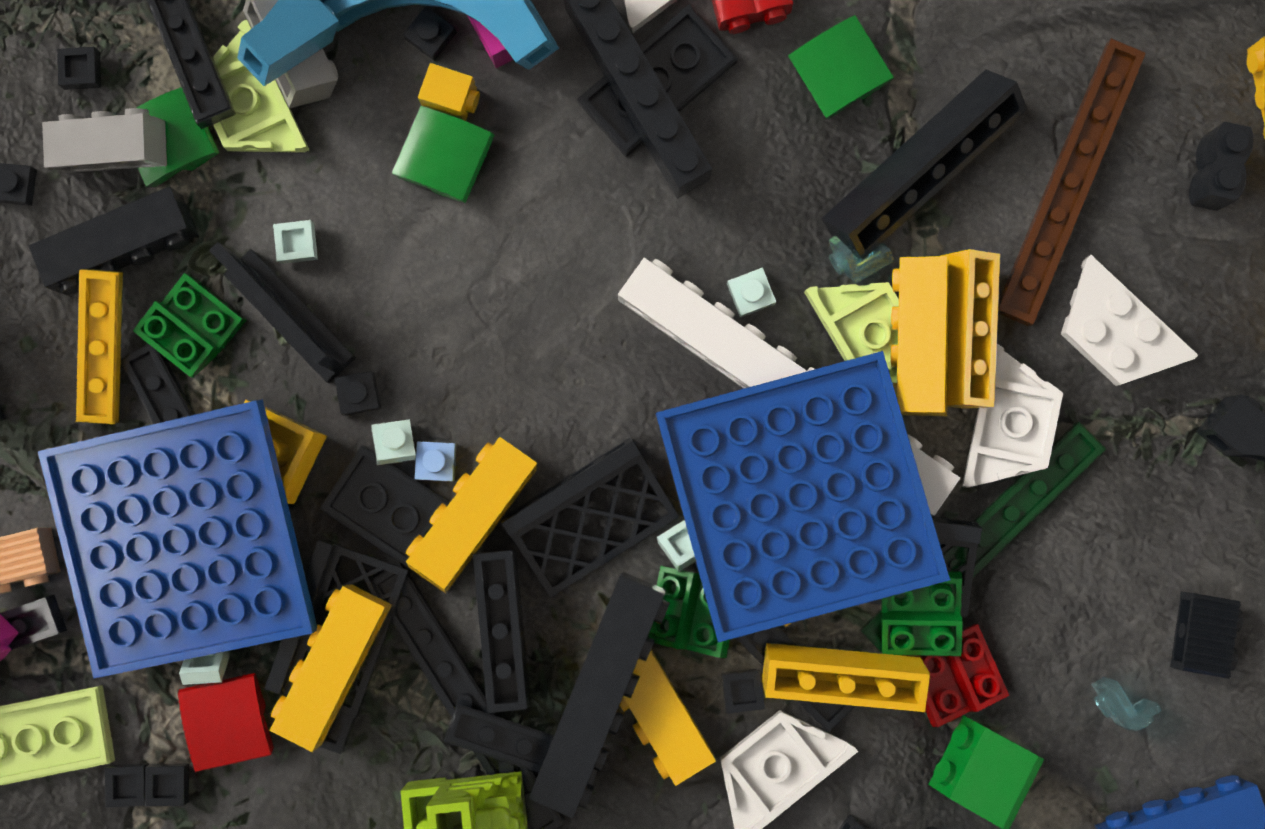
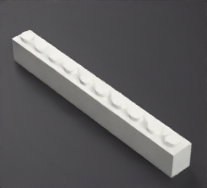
M643 258L618 293L619 302L744 389L814 370V368L809 367L806 371L796 364L797 357L786 348L778 345L775 349L763 341L766 336L756 327L750 324L743 327L732 318L735 314L723 304L716 302L713 306L703 299V291L693 283L685 280L682 284L671 276L673 271L657 259L650 262ZM908 434L931 516H935L960 480V477L952 472L954 466L938 455H934L931 458L920 450L923 445Z

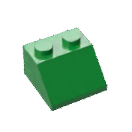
M963 715L959 725L953 731L951 740L940 762L936 765L928 785L1001 829H1010L1044 759Z

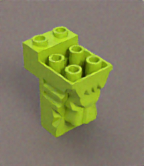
M522 771L450 780L444 777L409 781L401 790L404 829H528Z

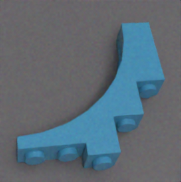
M278 0L266 17L241 37L237 59L263 86L271 83L333 42L339 20L336 18L333 10L323 3L324 0Z
M531 0L323 1L333 10L336 18L339 20L337 32L361 17L386 8L425 5L450 9L479 21L499 39L514 61L528 70L559 49Z

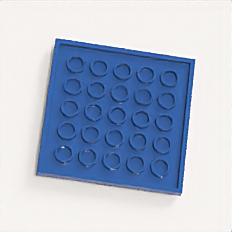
M883 351L656 413L718 642L950 580Z
M263 399L38 451L94 678L298 637L317 631V623Z

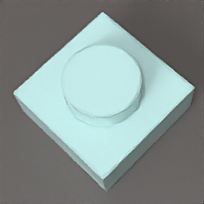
M311 220L273 224L277 262L286 264L318 260L315 227Z
M763 267L727 281V286L740 318L776 304Z
M410 419L371 425L377 465L415 460L416 454Z
M685 520L657 536L658 544L678 572L696 562Z
M229 651L184 660L179 672L182 684L222 682L230 657Z

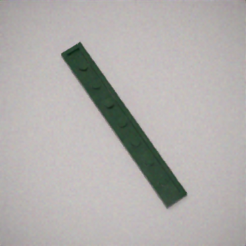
M1080 422L1075 423L1053 444L1048 468L1022 474L973 521L982 527L980 544L977 546L973 577L1106 450ZM951 546L942 553L945 563L951 571L966 561V547ZM880 610L860 631L882 653Z

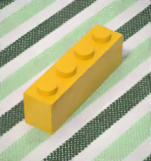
M968 249L940 255L948 256L950 263L947 407L963 409L994 407L1000 254Z
M948 256L900 257L899 269H893L892 288L893 292H899V306H893L891 313L892 330H898V345H891V368H897V383H893V387L902 415L947 416L950 284Z
M501 437L497 439L494 445L488 442L482 448L475 460L479 465L471 475L464 473L453 488V492L456 493L455 497L448 506L442 503L437 508L429 521L433 525L425 537L418 535L405 553L410 556L406 561L408 567L445 594L471 561L473 554H476L537 471V462Z
M352 584L342 586L341 590L335 589L325 607L329 614L323 626L318 624L317 631L310 635L307 645L311 649L305 661H298L289 677V681L293 685L287 697L282 695L272 710L271 717L275 721L269 731L310 752L322 746L392 604Z
M766 643L762 674L766 698L925 712L930 673L921 657Z
M651 649L646 661L638 660L633 673L639 675L640 678L632 697L623 696L620 707L624 712L628 709L632 711L637 720V723L632 725L637 736L644 746L648 743L652 745L658 755L652 759L663 779L670 776L676 786L713 764L716 760L709 745Z

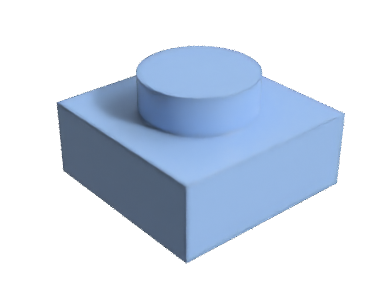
M417 441L415 480L455 482L457 444Z

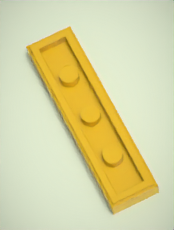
M79 270L76 422L119 423L123 272Z

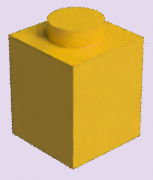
M433 63L429 64L418 95L422 106L464 121L467 120L469 112H475L480 98V92L477 91L472 76Z

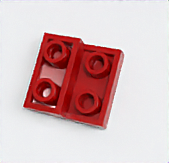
M978 624L962 629L961 656L903 655L921 657L930 673L925 712L932 727H940L970 711L978 712L1010 696Z
M256 673L224 679L219 683H207L179 689L178 699L181 720L195 772L272 754L274 746L263 715L266 704Z

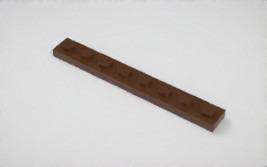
M1112 38L1106 43L999 299L998 314L1026 326L1034 324L1143 62L1145 52Z

